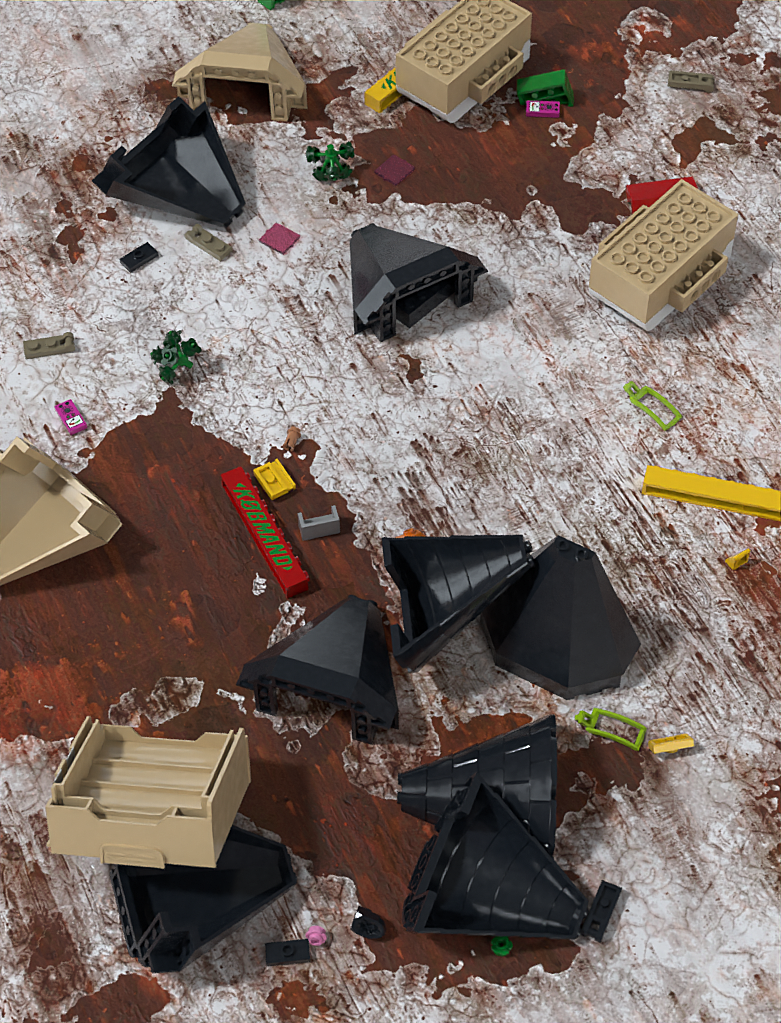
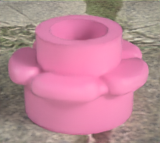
M311 926L305 935L309 939V943L314 946L323 944L327 939L325 929L320 926Z

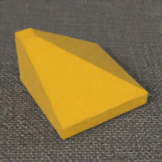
M748 548L725 559V562L732 570H735L748 562L750 549Z

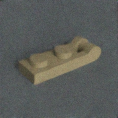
M669 70L668 87L699 89L707 93L714 91L713 83L715 82V77L712 74Z
M198 223L192 227L191 231L188 230L184 234L189 242L220 262L232 252L230 245L203 229Z
M65 332L59 336L23 341L25 359L75 351L73 333Z

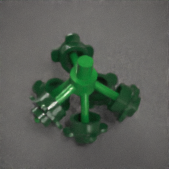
M350 141L346 144L342 143L339 151L334 149V145L329 144L325 153H320L319 148L316 146L307 147L306 158L308 163H316L319 160L321 163H324L323 166H317V168L313 169L314 173L312 175L316 180L328 181V178L330 181L348 178L353 172L349 165L346 163L340 164L339 162L340 156L345 160H348L349 157L354 158V148Z
M176 330L169 331L165 336V340H163L164 348L161 349L157 345V348L153 349L150 353L155 365L156 363H161L165 366L164 368L159 367V377L164 382H169L170 384L174 383L172 379L176 377L174 370L178 366H185L191 369L193 363L188 360V357H193L196 353L202 351L194 338H189L186 342L182 341L181 350L179 344L182 340L180 336L181 330L177 332Z

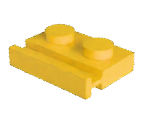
M278 459L253 470L255 477L271 500L287 494L291 489H296V484Z

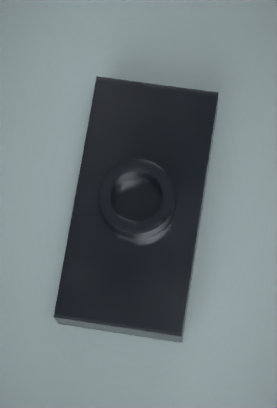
M146 242L121 257L119 261L131 273L156 258L158 251Z
M309 939L265 943L267 967L310 962Z

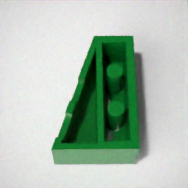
M565 69L517 79V96L521 105H526L527 100L556 101L560 102V104H568V107H573L574 93Z

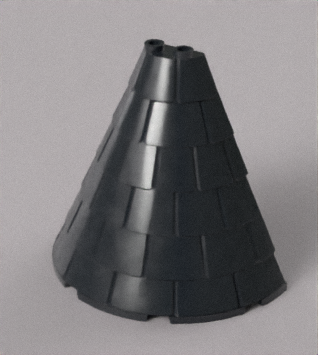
M523 535L383 537L384 567L400 591L404 632L398 623L390 626L393 657L403 669L407 668L408 673L419 672L432 657L436 656L510 585H513L530 568L536 566L533 556L530 555L533 552L531 542L529 540L525 541Z
M555 714L546 715L536 721L526 723L506 733H501L479 744L476 743L454 754L446 755L429 764L425 763L403 773H398V785H402V792L397 791V804H401V811L434 826L457 790L462 791L463 788H467L464 785L465 781L476 772L481 774V777L493 792L500 796L530 835L538 840L551 858L553 857L557 807L555 799L557 786Z
M474 773L465 781L464 785L467 788H463L462 791L457 790L434 826V831L437 832L436 835H432L422 849L408 885V889L412 893L408 894L403 904V927L412 934L434 933L462 934L465 936L490 935L518 936L520 938L577 939L581 933L582 928L580 925L582 919L586 917L589 910L587 907L589 900L569 879L553 857H550L538 840L530 835L500 796L493 792L481 777V774Z

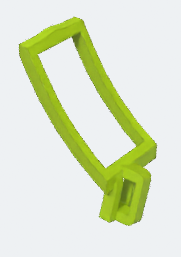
M633 381L623 386L624 391L630 396L631 403L645 411L663 430L669 429L682 418L679 411L669 401L645 385L639 389ZM650 393L666 405L676 417L665 425L656 414L638 400L645 394Z
M594 708L592 714L582 710L579 711V714L575 715V721L585 726L589 733L612 739L635 751L639 750L647 729L630 718L599 708ZM599 715L612 717L638 728L640 731L635 744L614 734L594 729Z

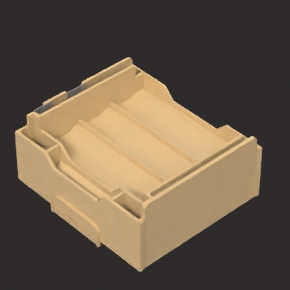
M87 716L69 747L70 753L67 759L62 760L55 772V780L51 787L52 798L49 799L45 806L49 831L47 847H51V853L99 857L100 863L103 864L111 863L164 869L166 863L216 868V862L247 787L251 782L248 735H245V729L239 728L237 735L234 734V730H230L229 734L205 732L196 741L141 737L131 726L100 724L99 720L92 723L91 716Z

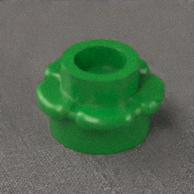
M496 936L491 941V949L498 956H506L512 950V941H509L507 936Z

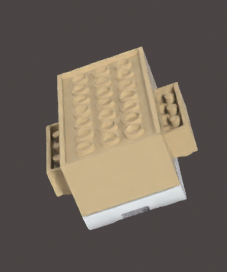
M461 0L449 11L445 10L404 44V48L395 55L397 91L446 121L454 123L477 103L482 104L523 68V63L529 59L532 13L509 0Z
M681 179L652 206L647 207L643 204L599 243L598 253L591 260L589 293L644 330H652L674 309L683 312L726 272L728 259L731 257L739 214Z

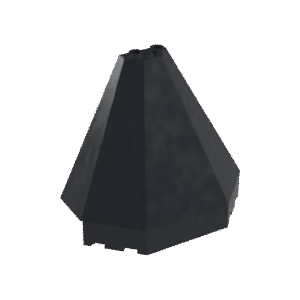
M180 96L167 106L155 130L126 155L127 150L123 146L119 147L110 155L102 172L91 180L106 196L220 227L224 226L225 228L233 222L232 218H238L244 212L242 208L246 204L206 102L204 101L193 110Z
M374 223L354 230L351 233L352 238L350 239L354 335L370 328L380 342L396 336V300L455 275L454 304L457 308L473 302L474 282L478 281V276L487 273L488 270L477 256L442 244L379 227Z
M558 535L531 554L536 566L530 568L513 585H510L480 614V623L483 626L495 666L565 700H570L582 694L590 695L611 687L613 689L619 688L621 676L625 673L641 643L596 552Z
M348 595L347 599L338 602L245 663L236 683V686L254 691L256 711L276 716L278 711L276 687L351 709L352 739L370 745L373 743L378 727L390 730V727L399 730V709L380 609L377 608L378 604L373 600H364L355 595Z
M234 825L230 828L216 862V868L165 863L164 869L115 864V869L110 870V880L129 956L138 958V962L145 968L150 967L153 974L182 971L297 884V875L293 871L291 856L287 851L286 845Z

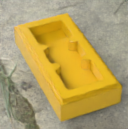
M685 733L649 740L648 746L654 754L661 752L675 753L678 749L693 747L694 741L692 737Z

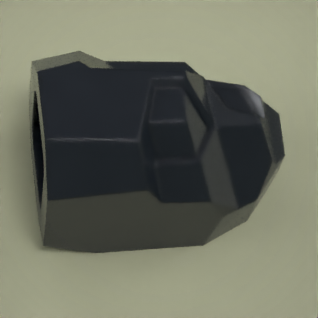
M358 906L350 930L362 937L377 939L385 936L387 928L385 922L378 914L373 913L370 909Z

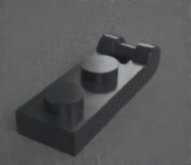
M604 880L601 881L582 927L581 936H590L595 938L594 941L602 942L622 892V887ZM592 923L599 925V929L591 928Z

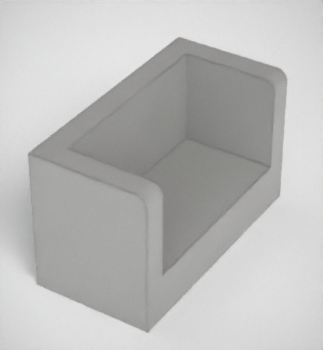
M335 505L331 506L332 514L303 520L302 513H297L298 526L303 541L340 533V522Z

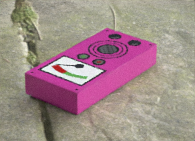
M527 100L526 116L559 118L560 102Z
M71 399L54 406L56 413L70 435L87 429L86 422Z

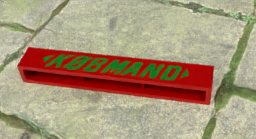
M240 466L221 474L222 487L287 599L308 590V581H310L306 570L303 571L301 569V562L298 556L293 555L291 544L289 541L286 542L284 540V533L280 527L277 528L274 515L268 513L267 504L264 499H260L256 485L253 486L251 484L252 480L249 473L244 472Z

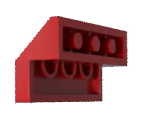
M694 177L626 185L627 201L631 202L632 214L643 204L647 207L652 206L681 179L698 189Z

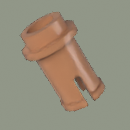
M292 426L287 430L288 435L283 444L285 450H294L298 438L301 437V430Z

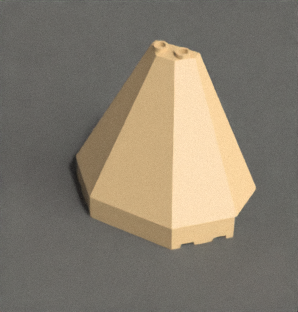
M248 23L246 27L203 51L176 71L172 87H177L178 96L189 98V106L193 110L204 101L207 104L204 77L269 83L271 120L288 122L291 108L307 109L306 84L276 32L272 30L273 28L269 24Z
M16 437L5 451L0 449V585L107 544L122 526L119 517L115 515L116 513L68 469L58 464L51 456L37 448L25 437L24 439Z

